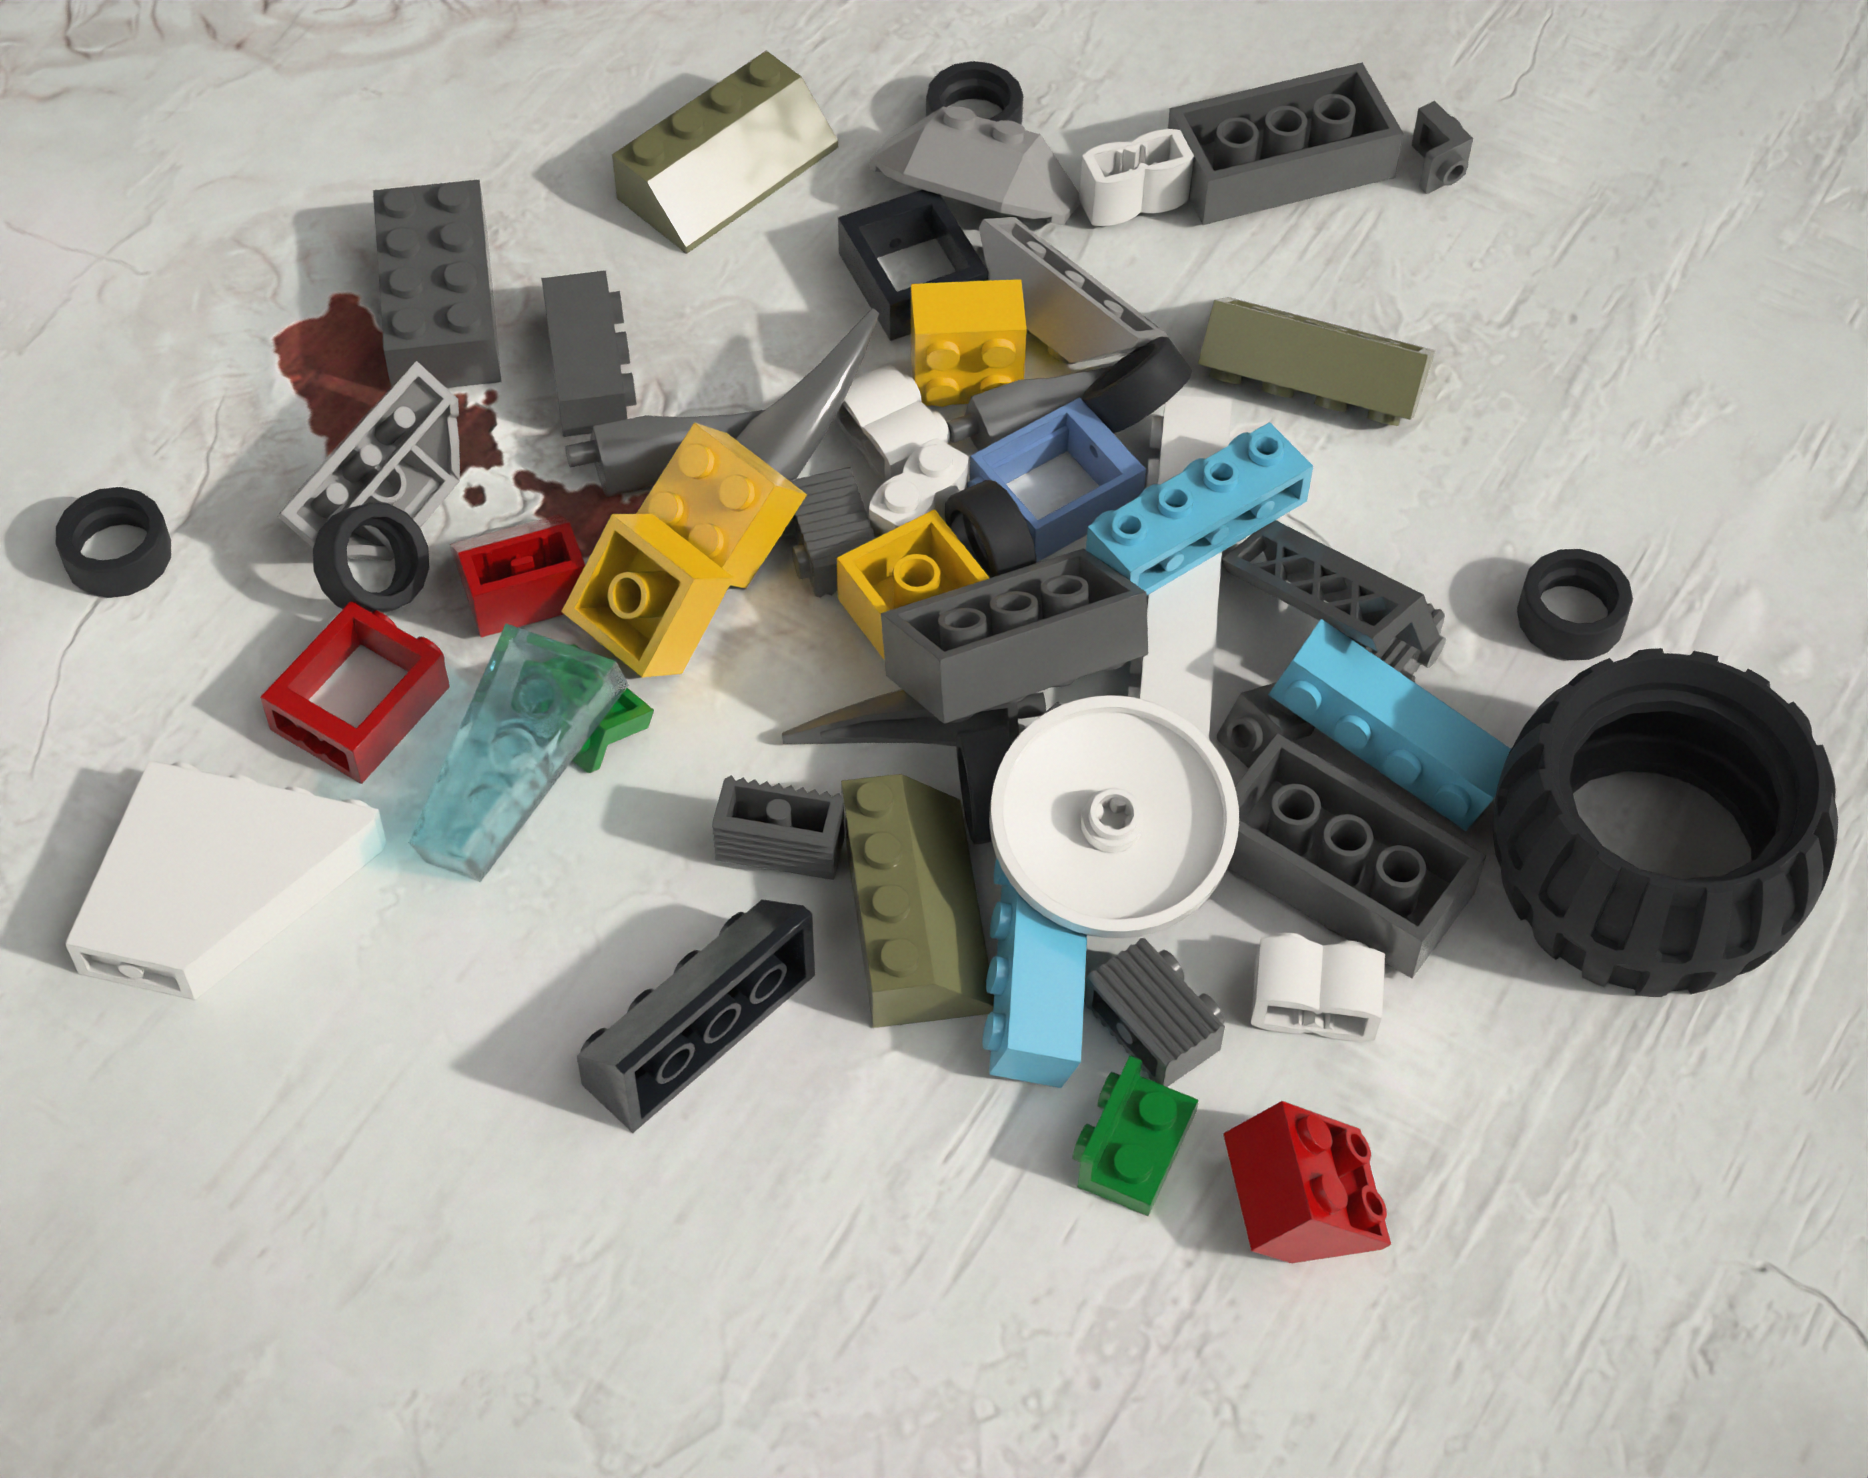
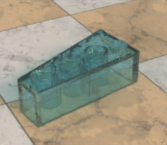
M505 624L408 842L426 863L479 882L484 879L629 684L617 662Z

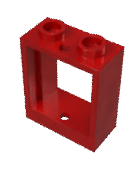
M350 601L260 698L271 731L362 784L450 688L444 654L435 643L422 636L415 638L397 628L396 624L384 613L377 610L370 612ZM362 645L406 670L408 673L365 720L355 728L309 701V699L348 657Z

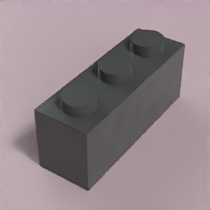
M606 270L541 278L563 437L591 434L592 428L595 425L628 419L626 407L635 406L637 403L633 374L621 373L620 365L630 364L626 331L615 333L614 324L624 323L620 291L609 292Z

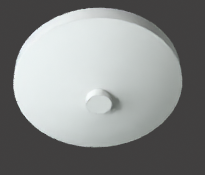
M1106 695L1083 698L1063 704L1036 719L1017 737L1005 754L996 775L990 802L989 823L992 843L1000 866L1018 894L1031 907L1056 924L1075 932L1102 938H1131L1152 934L1182 921L1195 912L1214 892L1223 878L1234 853L1239 828V806L1235 786L1224 760L1214 745L1196 726L1184 717L1156 703L1133 697Z

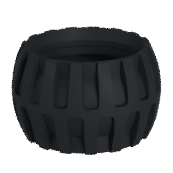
M1663 648L1638 650L1628 658L1615 662L1611 658L1598 662L1577 674L1568 684L1552 693L1538 707L1522 728L1503 766L1494 803L1493 840L1495 855L1501 867L1502 883L1509 902L1520 921L1525 919L1528 921L1533 929L1536 942L1546 953L1555 960L1561 957L1570 965L1582 971V978L1602 987L1610 983L1633 989L1637 996L1663 997L1671 991L1688 989L1690 994H1695L1723 986L1732 981L1737 975L1750 972L1759 967L1788 943L1812 912L1828 879L1837 844L1838 813L1835 803V780L1823 745L1816 744L1812 736V727L1809 719L1794 701L1788 704L1770 688L1769 680L1750 669L1743 672L1718 662L1719 656L1699 651H1693L1691 655L1664 653ZM1624 771L1658 773L1682 780L1707 792L1734 816L1751 848L1752 861L1723 876L1678 879L1638 869L1602 846L1578 815L1573 793L1590 780Z

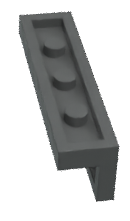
M1277 520L1251 534L1222 559L1227 572L1319 621L1323 619L1340 632L1377 652L1394 637L1422 652L1440 638L1424 594ZM1264 552L1267 561L1255 564L1250 563L1259 554ZM1362 620L1373 625L1374 627L1362 622Z

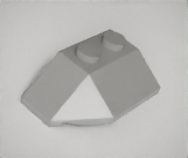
M941 107L888 139L870 158V169L882 172L885 176L902 184L1010 215L1030 219L1044 218L1050 223L1064 225L1080 204L1079 192L1041 134L1027 131L1021 124L1014 121L1002 120L996 122L978 117L974 111L965 107Z
M1015 217L983 219L979 232L989 281L1021 279L1026 333L1034 334L1047 344L1048 352L1057 360L1067 364H1075L1076 362L1108 358L1132 352L1137 348L1145 346L1151 340L1168 336L1167 333L1047 241L1039 238Z
M416 361L365 414L297 490L277 517L312 548L314 547L319 530L332 515L366 503H389L407 512L421 527L460 482L459 435L456 419L459 416L458 398ZM361 526L351 533L347 546V557L387 561L395 558L388 539L377 528Z

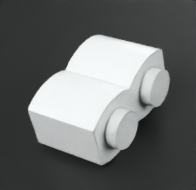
M1176 129L1156 130L1141 135L1132 143L1111 142L1088 150L1082 155L1079 200L1091 224L1095 226L1117 225L1131 220L1140 212L1161 213L1183 205L1189 200L1194 155L1181 131Z
M890 363L854 379L835 416L846 437L862 452L870 468L882 483L896 475L902 474L909 456L923 443L934 438L947 443L951 438L948 425L942 415L937 411L931 412L921 402V394L913 378L908 374L902 375Z
M938 438L931 439L914 450L905 463L903 473L883 483L870 501L869 519L874 536L877 538L934 509L945 521V502L951 495L967 488L969 456Z
M1280 933L1275 936L1261 938L1255 960L1251 1024L1262 1029L1282 1033L1314 1032L1324 1037L1344 1041L1375 1040L1382 1019L1385 954L1368 948L1367 945L1358 941H1341L1337 944L1322 946L1296 933Z

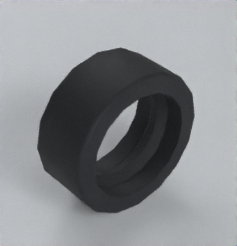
M978 61L957 63L940 71L929 83L926 96V117L943 106L948 107L961 100L980 99L996 104L1003 110L992 118H988L989 120L996 122L1008 120L1022 125L1024 95L1019 81L1006 69L992 63Z
M1162 336L1149 341L1143 347L1137 348L1104 372L1086 390L1083 401L1114 434L1138 423L1170 400L1190 379L1192 369L1168 337Z
M984 480L951 495L945 502L944 517L946 524L989 578L1036 564L1037 558L1034 542L1028 525L1016 502L999 483L992 480Z
M123 487L103 488L81 496L64 510L56 525L55 544L64 568L72 583L88 594L106 598L132 595L148 588L164 573L171 559V538L164 516L154 500L137 490ZM131 525L140 527L147 532L144 541L135 550L117 559L98 560L85 557L81 553L88 539L96 532L110 526Z
M366 503L332 515L319 530L313 547V569L321 590L341 609H344L352 601L370 612L377 610L384 613L396 610L411 603L423 589L430 568L429 548L421 528L407 512L389 503ZM361 526L377 528L388 539L394 553L395 572L391 585L379 593L364 590L354 579L348 565L347 546L351 533Z
M1559 549L1541 556L1528 569L1517 606L1519 626L1529 641L1548 655L1565 660L1593 659L1608 653L1621 639L1633 602L1630 582L1619 566L1601 554L1583 549ZM1554 587H1577L1587 590L1598 597L1607 608L1608 614L1606 618L1593 623H1575L1561 619L1551 612L1541 600V595L1544 591Z
M1004 725L962 730L957 733L956 752L960 789L969 835L974 844L992 842L989 822L993 785L1001 762L1012 745Z

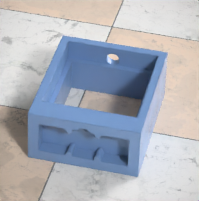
M1079 397L970 455V481L967 483V488L984 480H992L1007 490L1018 505L1028 525L1034 542L1037 563L1086 536L1088 526L1100 514L1108 510L1115 511L1135 500L1144 491L1146 469ZM1068 451L1099 487L1037 520L1006 484Z

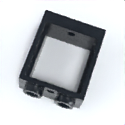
M923 189L838 217L839 255L870 308L878 311L879 316L877 320L890 341L911 334V287L897 292L877 258L936 238L956 272L924 283L988 281V270L942 196Z

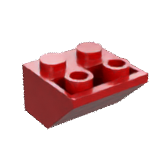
M559 514L450 544L451 552L481 638L564 615L561 611L585 567V562L571 524Z
M1280 1101L1223 1133L1251 1251L1285 1262L1298 1263L1377 1251L1391 1245L1385 1222L1387 1217L1386 1206L1382 1197L1377 1192L1369 1163L1371 1160V1150L1360 1128Z

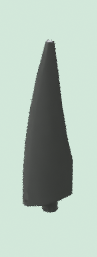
M872 308L819 365L781 399L753 418L736 440L786 479H797L825 436L850 389L868 347L879 316L878 311Z
M1112 366L1057 377L1017 380L971 396L965 415L946 422L950 431V442L955 443L970 437L977 450L980 451L1079 397L1083 400L1086 390Z
M764 410L732 415L694 417L645 415L595 425L592 428L590 441L565 446L567 461L570 468L594 463L606 497L630 493L655 485L694 423L728 433L736 440L750 421Z
M903 689L822 715L783 732L782 739L783 744L923 743L956 747L958 731L1004 725L1012 741L1019 735L1018 719L1041 716L1046 712L1044 692L1034 693L1025 696L1018 703L1001 704L975 713L968 720L944 724Z

